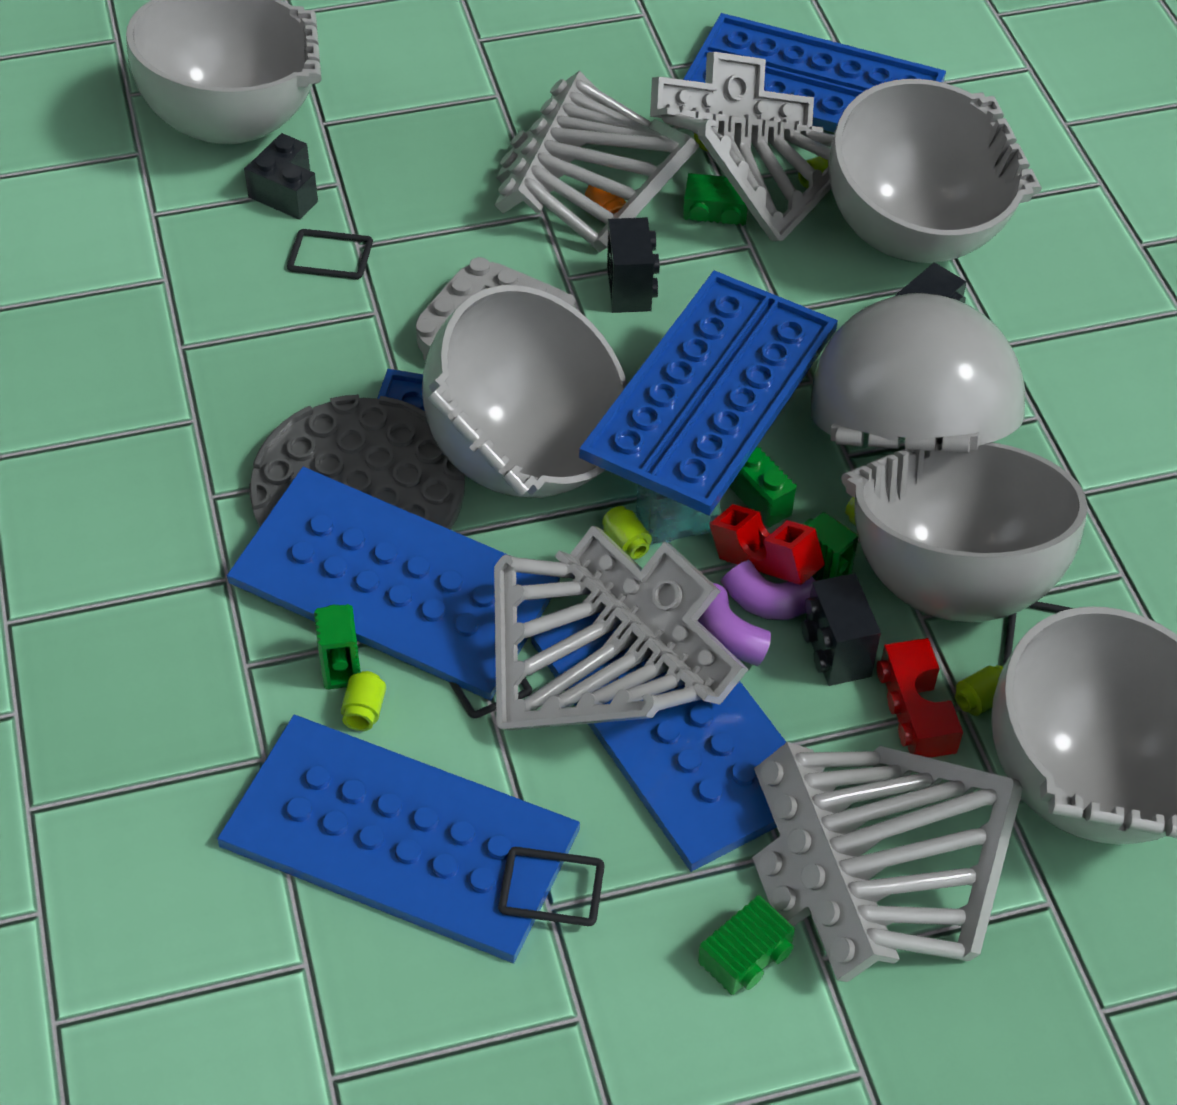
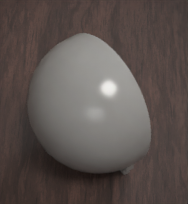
M151 0L134 13L127 26L128 62L134 82L141 96L165 123L196 140L215 144H239L264 137L289 121L304 103L312 84H317L321 81L316 13L312 10H304L303 6H291L282 0Z
M893 80L873 86L858 95L844 110L836 127L830 150L829 175L832 192L846 222L861 239L876 250L890 257L908 262H945L977 250L988 243L1004 228L1020 203L1031 201L1033 195L1039 193L1042 188L1033 170L1028 169L1030 164L1020 145L1016 143L1017 139L1009 123L1003 118L1004 114L994 96L985 97L983 92L971 94L956 86L933 80Z
M500 285L471 295L442 324L426 357L423 371L422 395L426 420L431 433L441 451L460 472L477 484L494 492L514 497L542 498L576 489L605 471V469L580 459L579 448L627 386V381L619 360L607 340L577 309L564 300L536 288L521 285Z
M926 293L893 296L869 305L853 315L833 335L821 354L815 370L811 391L812 420L820 429L831 435V441H836V445L862 446L865 432L869 433V447L898 449L900 437H905V449L935 451L937 437H943L942 452L969 453L970 450L977 451L980 445L997 441L1016 431L1022 425L1025 413V386L1022 371L1015 352L1003 333L984 314L970 305L953 298Z
M937 437L935 451L904 448L894 454L882 457L868 463L866 466H861L842 475L841 479L846 487V493L855 498V523L858 538L871 568L894 595L909 606L930 616L957 622H984L1020 612L1040 600L1061 580L1072 564L1081 544L1087 515V500L1081 486L1060 466L1039 455L1016 447L991 442L980 445L977 451L970 450L969 453L942 452L943 437Z
M1108 607L1073 608L1058 612L1038 622L1023 636L1006 661L998 678L993 698V740L1000 764L1006 776L1020 782L1023 788L1021 798L1035 813L1056 828L1073 836L1093 842L1116 845L1154 841L1165 836L1177 838V634L1146 617Z

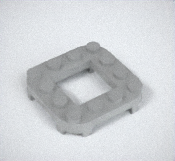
M477 257L471 260L470 265L457 272L421 313L416 323L417 344L423 353V359L426 361L430 346L437 332L454 310L471 295L493 286L521 285L536 288L564 300L574 308L575 298L561 289L504 265L489 262L485 258Z

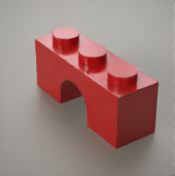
M732 504L709 523L717 553L721 560L737 565L750 560L758 572L798 585L805 583L825 565L816 528L787 520L770 534L762 522L759 511Z
M929 638L885 644L882 658L880 661H877V675L881 683H886L888 707L892 715H897L899 721L898 733L902 746H907L911 754L928 758L957 754L963 730L952 700L932 702L918 694L934 690L940 670Z

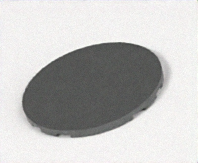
M359 394L330 398V402L313 408L307 406L283 421L273 430L259 449L253 463L251 483H249L253 514L259 528L303 466L450 530L459 516L465 494V475L448 460L439 448L427 423L425 411L398 399L380 396L379 399L359 398Z

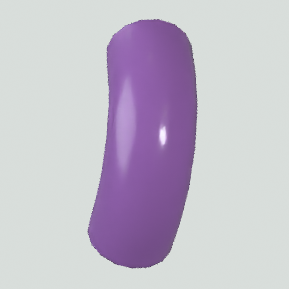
M747 560L727 572L720 580V583L728 594L747 612L766 620H789L807 613L805 600L810 597L811 585L815 580L811 576L802 585L789 581L772 583L767 581L758 572L750 560Z
M713 583L721 592L697 621L737 659L759 666L764 660L770 645V631L754 626L734 614L729 607L728 592L721 585Z

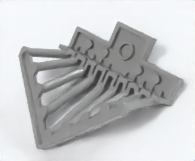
M709 52L707 53L705 83L659 76L653 77L650 117L662 118L666 124L688 129L698 135L771 241H783L832 189L829 163L830 147L834 135L823 133V127L812 126L814 97L764 91L766 59ZM786 141L828 160V167L823 173L818 169L815 170ZM751 142L781 192L789 201L788 210L784 214L777 211L751 152ZM768 142L809 181V188L803 194L794 188L768 146Z
M578 71L566 81L560 79L554 84L550 90L551 98L540 109L541 117L534 122L530 130L526 133L522 130L512 139L510 143L513 146L511 151L500 161L502 168L496 178L502 184L498 189L500 195L494 206L503 214L522 201L536 213H539L543 206H545L590 243L598 252H601L607 248L608 219L635 218L698 149L699 144L691 136L659 120L654 119L650 122L600 91ZM587 143L664 151L671 154L664 162L655 166L648 162L582 148L581 146ZM576 159L646 175L649 178L640 188L634 190L629 186L570 162ZM563 175L569 176L626 199L627 202L618 212L613 214L558 178ZM550 192H557L605 223V227L599 233L595 232L551 195Z
M592 525L570 554L562 551L557 552L555 557L560 562L503 555L494 566L496 723L500 729L522 730L653 718L659 710L698 700L720 705L749 670L697 621L721 591L671 544L663 542L642 569L600 528ZM516 572L572 578L573 580L556 583L516 585ZM589 594L582 603L525 623L517 622V606L524 600ZM601 612L592 625L524 661L518 660L517 645L524 638L535 636ZM616 629L603 647L525 699H518V685L525 676L537 672ZM630 647L624 656H622L621 658L612 662L608 666L604 667L603 669L599 670L598 672L594 673L593 675L589 676L580 683L568 689L570 686H572L573 684H575L576 682H578L579 680H581L582 678H584L585 676H587L588 674H590L591 672H593L594 670H596L597 668H599L600 666L614 658L616 655ZM648 659V661L643 667L606 685L607 683L611 682L620 675L624 674L625 672L629 671L630 669L634 668L638 664ZM667 672L665 676L660 677V678L655 679V680H652V681H649V680H651V679H653V678H655V677H657V676H659V675H661V674ZM685 685V687H684L683 689H679V690H675V691L663 693V692H666V691H668V690H671V689L677 688V687H679V686ZM576 702H578L575 707H570V706H572L573 704H575Z
M786 742L754 768L780 834L777 839L752 857L768 901L793 927L810 914L812 915L837 980L849 982L877 961L895 964L900 960L896 949L962 961H971L980 955L1023 790L1018 780L879 746L874 751L814 752L813 749ZM869 766H873V767H870V768H859V769H849V770H838V771H827V772H823V771H824V768H827V767H869ZM943 779L949 781V782H945V783L939 784ZM864 784L834 791L837 786ZM910 792L846 810L853 803ZM957 797L865 828L858 829L867 821L889 816L906 810L914 809L917 807L946 800L949 798ZM986 805L993 806L989 821L978 829H969L862 855L885 838ZM975 845L982 846L978 864L969 869L962 868L869 880L889 866ZM964 885L972 886L968 904L959 909L877 905L878 901L892 894ZM892 923L958 925L962 926L958 942L888 931L887 925Z

